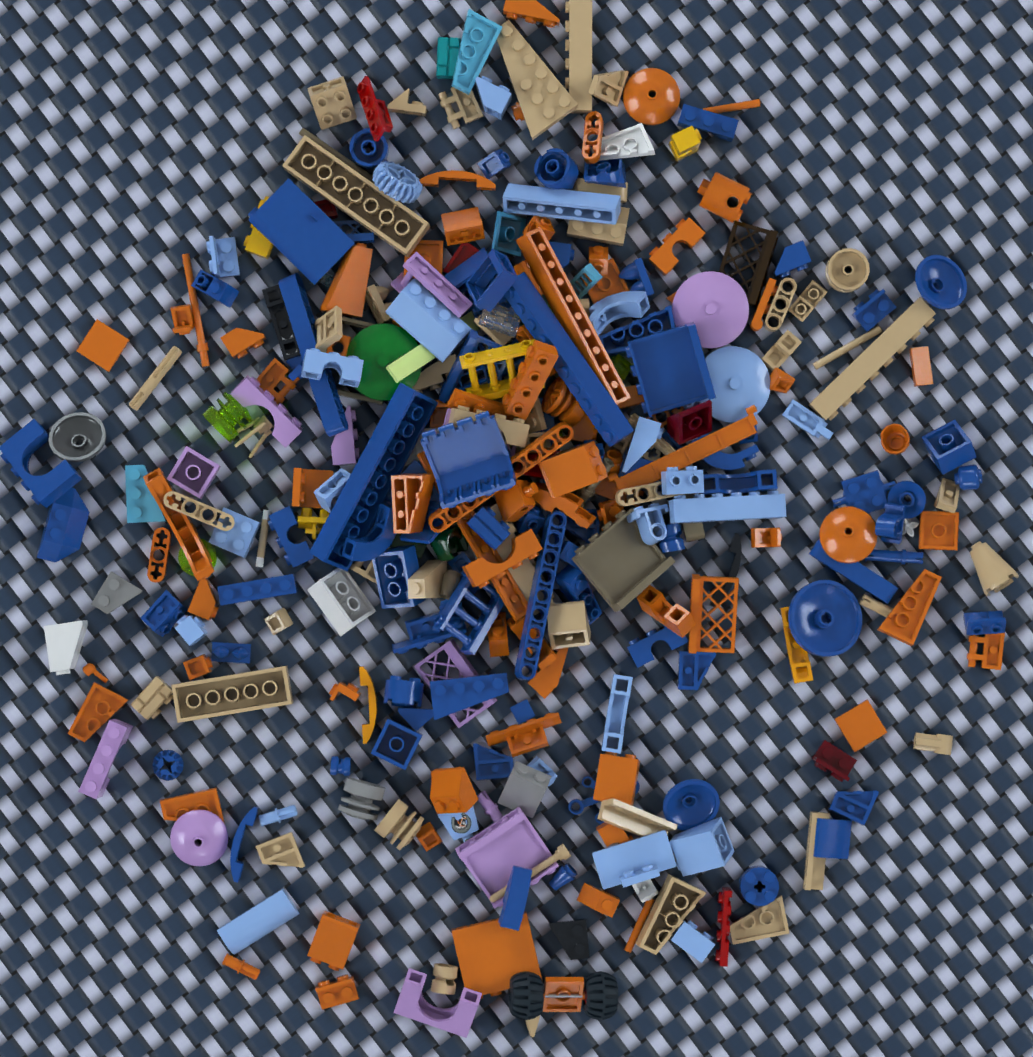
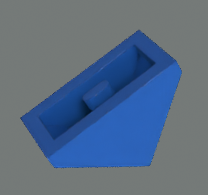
M398 707L400 715L415 731H418L433 717V709Z

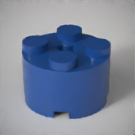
M370 128L362 129L354 134L349 144L353 161L363 169L373 170L381 162L387 160L389 148L385 137L382 135L378 142L374 141ZM369 145H372L373 151L367 153L366 149L364 148H368Z
M558 148L549 149L543 156L540 155L534 167L538 180L550 189L572 190L579 174L576 162L567 153Z
M390 676V679L386 680L383 703L387 705V701H390L391 706L413 708L414 704H418L417 708H421L424 684L421 683L419 678H409V681L402 680L400 676Z
M757 865L748 868L741 875L739 890L748 903L755 906H765L773 902L777 897L779 882L770 869ZM758 881L764 885L760 890L754 887V885L758 884Z

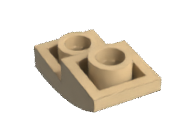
M812 280L788 311L803 322L828 291Z

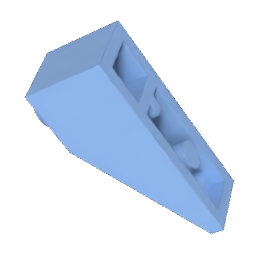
M639 416L621 472L626 473L656 442V439H661L664 429L661 428L662 423Z

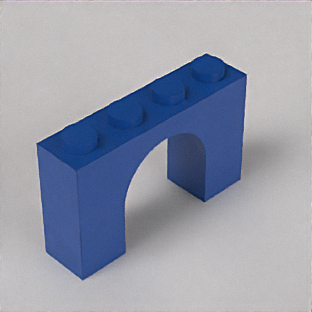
M33 419L0 446L2 452L0 456L7 464L10 463L13 466L11 471L17 478H22V486L27 491L31 490L33 493L31 497L37 505L42 504L47 508L82 480V478L66 459L45 475L33 476L30 474L29 461L31 456L49 440V434L43 426Z

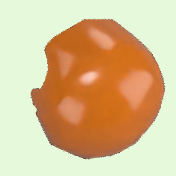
M893 423L887 425L880 434L881 445L889 454L898 455L903 453L909 446V433L900 424Z

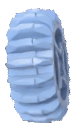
M384 161L373 171L372 180L375 186L379 187V190L383 191L390 198L410 204L414 203L420 196L423 184L420 183L416 174L410 172L405 166H400L399 163L395 164L392 161Z

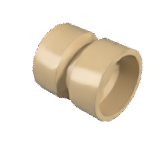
M435 963L433 970L435 979L432 980L431 991L454 995L456 991L454 979L458 976L459 967Z

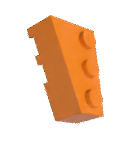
M433 473L391 475L394 533L410 534L423 531L435 480Z

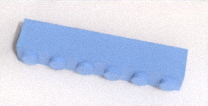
M508 183L503 194V212L616 225L621 212V200L619 195Z
M760 491L748 492V496H742L741 492L730 493L728 497H723V493L711 494L712 497L705 498L704 494L693 495V498L686 499V495L674 496V499L669 500L670 524L787 517L785 494H779V491H767V495H760Z

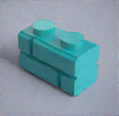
M438 37L436 71L438 79H453L461 38Z

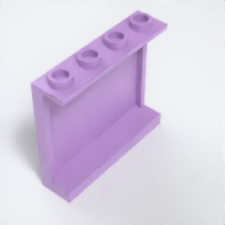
M520 806L455 848L457 855L467 866L489 900L491 895L508 884L513 865L532 869L552 856ZM553 863L532 877L530 885L537 884L540 878L555 872L556 868L559 867L558 863ZM504 897L494 903L491 902L494 909L503 906Z

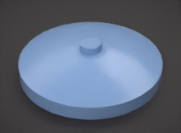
M737 346L717 349L705 357L716 398L711 399L712 418L725 423H734L747 417L748 414L745 409L752 405H755L757 412L753 414L754 416L757 415L765 406L770 394V375L760 357L746 348ZM709 399L698 401V403L701 404L703 402L708 401Z

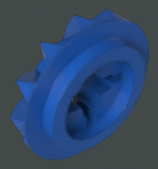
M173 750L159 752L154 757L152 764L154 773L160 779L166 781L176 779L183 770L181 756ZM163 758H165L167 762L175 761V763L171 765V771H169L168 769L161 770L163 765H165Z

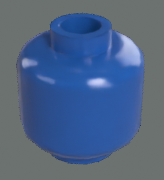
M976 465L960 466L958 473H954L955 485H959L961 490L978 489L980 484H983L982 471Z

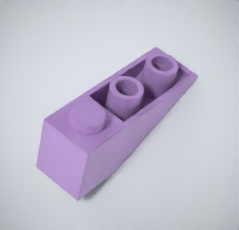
M347 406L345 411L348 430L335 435L331 445L333 466L357 464V459L360 458L359 448H355L358 432L357 429L353 428V421H356V412L352 410L351 406Z

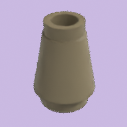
M447 570L443 574L440 597L449 600L461 580L460 573L454 570Z

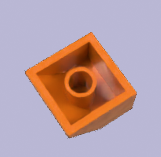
M464 767L433 770L430 799L437 814L466 813L479 800Z

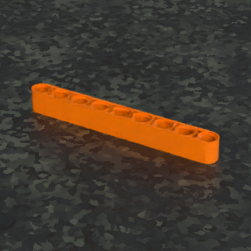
M560 422L510 457L512 464L514 462L521 463L520 469L514 470L516 479L573 438L574 431L568 423ZM562 428H568L569 432L566 436H559V431ZM547 439L553 440V444L549 448L543 447V443ZM530 451H537L534 459L527 458ZM499 491L490 496L478 497L471 504L464 502L456 506L458 512L455 515L448 514L450 508L442 509L440 507L428 518L431 530L436 533L444 531ZM440 518L442 519V524L437 527L433 526V520Z

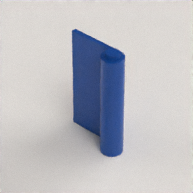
M289 178L259 209L255 207L248 214L250 217L248 221L314 285L355 244Z

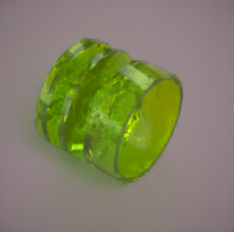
M224 392L222 395L227 402L224 404L218 398L217 402L221 408L217 410L210 406L202 415L231 443L239 435L235 426L238 424L245 429L247 426L241 420L245 418L251 423L253 419L246 407L244 408L231 395Z

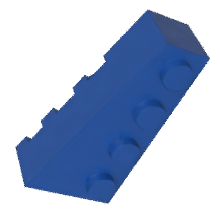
M671 305L667 306L661 311L651 313L645 318L637 319L631 322V324L599 336L610 359L627 357L625 347H628L627 341L675 328Z

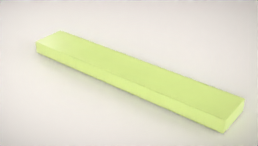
M472 311L460 318L473 330L478 331L480 329L473 322L475 318ZM420 344L389 364L386 369L395 382L398 383L436 357Z

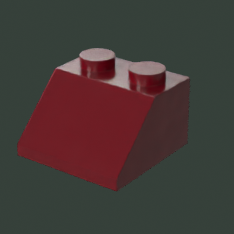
M708 400L667 417V433L680 445L711 432L712 401Z

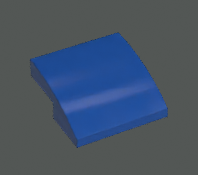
M817 818L813 857L848 859L852 821Z

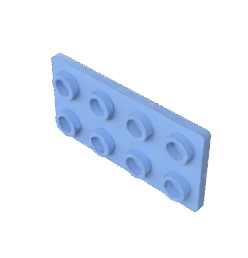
M665 830L592 853L603 889L620 884L624 888L659 877V872L676 867Z

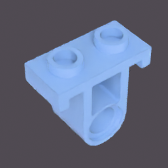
M654 503L645 509L643 506L633 508L634 511L626 517L628 523L636 520L641 538L647 545H654L663 540L667 535V529L662 516L669 512L667 504L659 505V503Z

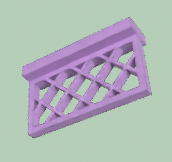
M453 638L414 666L429 688L430 679L428 676L432 677L431 681H434V677L452 679L448 677L450 667H456L460 671L459 678L462 676L479 675L464 653L460 651L461 649ZM442 650H445L448 655L447 663L437 661L438 653ZM426 662L433 663L432 674L425 673L420 666ZM436 664L447 666L445 676L435 675ZM492 698L482 702L484 706L480 709H473L471 707L463 709L467 710V716L462 722L456 717V712L449 716L457 727L460 728L494 704L497 699Z

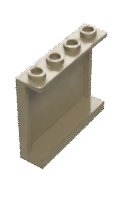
M632 508L627 511L621 510L615 515L617 519L613 523L611 521L606 523L602 527L603 531L600 534L595 533L588 539L590 543L586 546L583 544L574 551L576 555L571 558L614 612L622 610L675 563L671 556L666 558L656 544L647 545L643 542L636 520L628 523L626 517L634 511Z

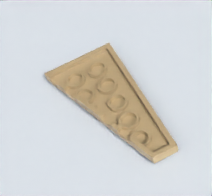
M508 20L501 25L503 28L497 38V43L533 141L578 108V104L515 26Z

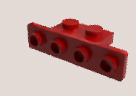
M364 76L363 80L358 84L357 92L370 127V132L374 141L378 142L384 132H391L393 124L385 101L376 99L370 78Z

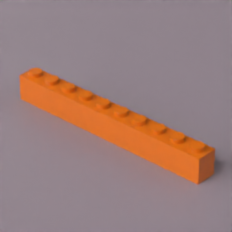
M541 226L518 238L516 242L553 313L617 405L630 399L629 393Z

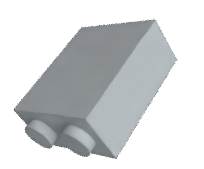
M516 761L497 803L512 810L520 806L526 816L533 818L552 776Z

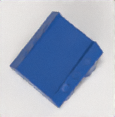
M623 159L602 160L594 164L585 162L584 181L626 188V170Z

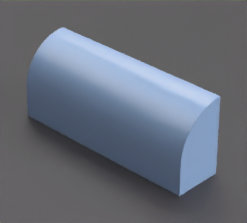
M283 888L220 927L217 932L227 948L235 955L300 913Z

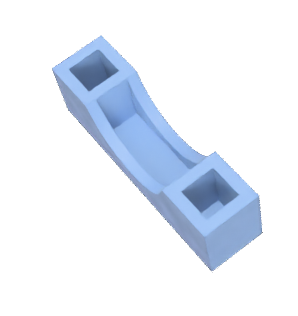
M613 674L602 740V751L621 754L633 677Z

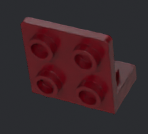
M823 740L812 760L816 761L814 764L816 767L825 772L827 769L832 772L831 776L841 782L843 780H850L848 774L857 762L856 759L826 740Z

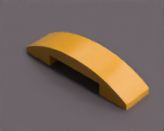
M789 607L780 608L794 684L813 681L808 652L795 641L789 628Z
M360 666V686H368L370 724H362L363 744H367L376 724L377 696L368 671L364 666Z

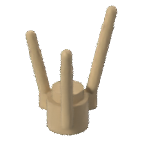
M264 415L261 418L258 416L252 422L234 431L235 434H238L251 426L254 427L252 431L234 445L235 447L241 445L256 432L260 435L264 433L249 454V458L253 457L267 436L272 433L270 429L274 426Z

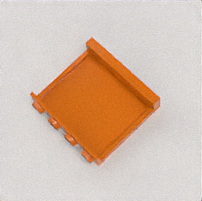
M527 911L523 914L519 931L500 927L499 918L452 929L464 987L482 993L481 999H483V995L497 996L502 994L503 990L510 989L511 977L520 972H532L539 975L542 979Z

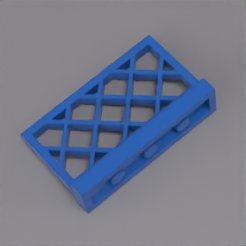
M471 329L439 391L438 400L445 403L446 400L449 401L455 388L466 391L465 388L471 387V382L467 384L462 383L461 377L469 374V372L462 369L459 356L466 353L479 352L477 349L479 342L486 344L488 349L502 347L503 345L478 335L477 331ZM506 360L494 362L498 371V380L507 365ZM487 364L476 367V372L483 370L486 377L479 379V384L484 382L490 383V378L486 371Z

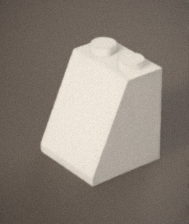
M88 620L44 626L50 672L62 675L69 674L70 669H75L87 630Z

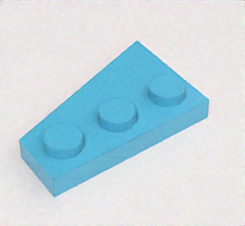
M125 465L127 523L166 522L165 516L143 479V476L148 474L145 465Z

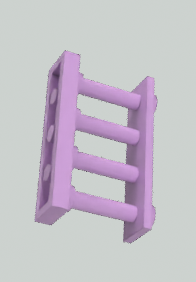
M417 251L403 264V267L408 271L404 276L402 272L390 284L400 293L412 281L411 279L414 276L422 286L429 290L458 318L473 305L467 297Z

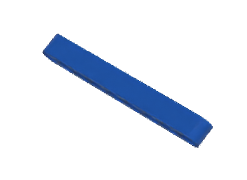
M294 273L278 282L303 360L306 349L315 348L317 344V330L315 329V319L303 281L298 273ZM326 368L322 372L320 381L309 379L325 432L329 437L348 430V422L331 369Z
M560 511L548 514L544 523L540 542L543 549L538 552L540 555L537 557L514 674L519 680H530L537 671L567 523L566 515ZM553 516H557L559 518L558 525H555L553 523ZM550 534L556 539L554 544L549 542ZM546 553L552 557L550 563H547L545 560ZM542 572L548 575L546 582L541 579ZM539 591H542L544 594L542 601L537 597ZM535 610H538L540 612V618L538 620L535 619L533 616V612ZM532 628L536 631L534 639L529 635ZM528 647L533 652L530 658L526 656V649ZM524 666L529 670V674L526 677L522 674Z

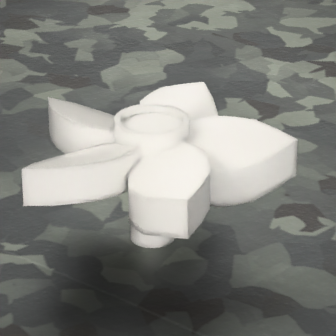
M911 518L905 519L902 535L907 532L909 536L914 537L913 529L917 528L919 523L911 522Z

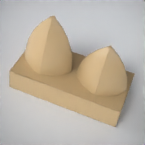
M373 284L367 287L365 299L377 324H385L391 319L385 313L391 303H383L389 289Z

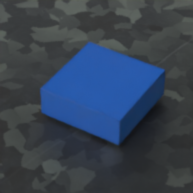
M527 699L510 707L518 725L536 716Z

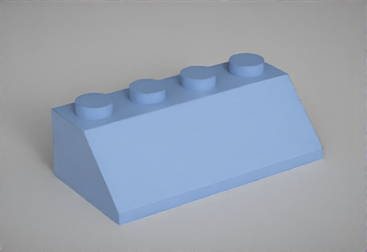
M413 279L399 293L385 311L387 315L442 363L464 342L472 329L416 279Z

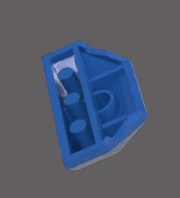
M75 488L69 489L50 505L36 558L57 562L80 549L90 512Z

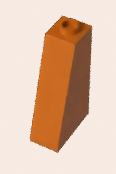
M355 243V246H352L345 253L323 300L320 311L328 312L337 305L342 309V315L362 317L373 249L367 248L366 244Z

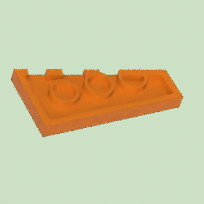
M924 569L877 630L913 646L942 577Z

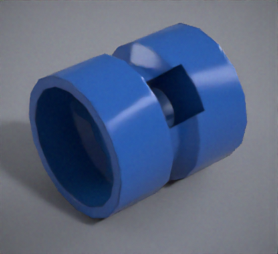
M681 524L665 525L667 535L659 543L660 551L667 553L685 549L684 540L680 538L682 534Z

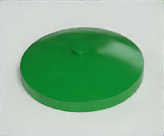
M375 324L360 331L350 342L346 357L357 356L359 359L364 360L361 381L356 389L370 399L390 401L400 382L413 388L420 377L422 367L398 383L395 382L386 367L417 347L416 340L406 330L392 324Z

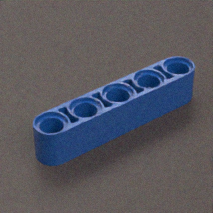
M820 538L809 553V555L887 605L898 590L895 585L859 562L847 564L833 560L823 550Z

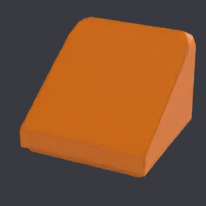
M775 368L770 375L769 389L787 393L795 378L781 369Z
M431 822L423 825L416 834L417 839L426 852L442 842Z

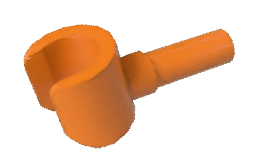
M88 663L83 667V671L88 677L93 673L103 682L107 683L108 679L99 673L92 663Z

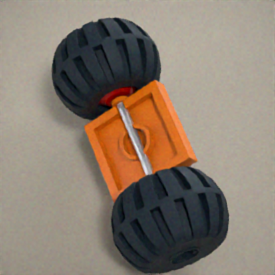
M520 972L513 975L510 979V989L508 990L509 1010L518 1019H534L542 1012H581L582 1000L585 1014L592 1019H608L617 1012V980L613 975L606 972H594L585 979L584 977H545L544 989L541 977L532 972Z

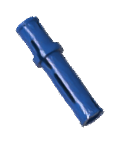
M902 549V551L873 550L865 558V561L901 562L904 565L905 563L923 564V552H908L906 549Z

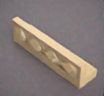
M615 798L602 801L597 818L640 837L661 830H665L668 834L669 831L677 829V824Z
M810 811L803 888L805 890H823L826 858L813 856L817 818L830 819V813Z

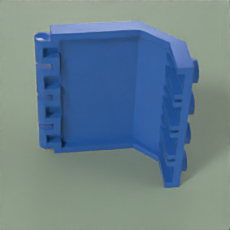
M489 411L476 414V421H473L472 416L456 421L458 426L456 428L453 422L438 427V434L435 428L422 432L423 439H421V445L436 479L440 494L439 503L442 509L454 508L460 503L472 502L478 497L490 496L496 491L508 490L516 485V476L509 451L494 415L490 416Z

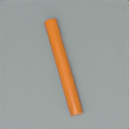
M760 99L703 108V110L719 114L760 107L761 105Z
M654 899L645 902L624 948L625 951L632 952L655 901Z

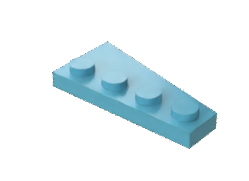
M471 9L467 11L451 85L467 95L470 94L475 84V79L479 76L503 28Z

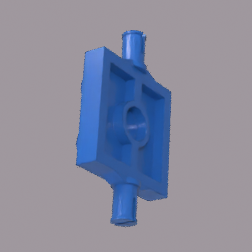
M878 470L840 481L843 497L834 499L832 502L835 503L833 504L834 508L845 504L846 506L862 509L866 513L884 509L885 503H887L886 491L891 490L896 483L892 481L884 484L880 479Z

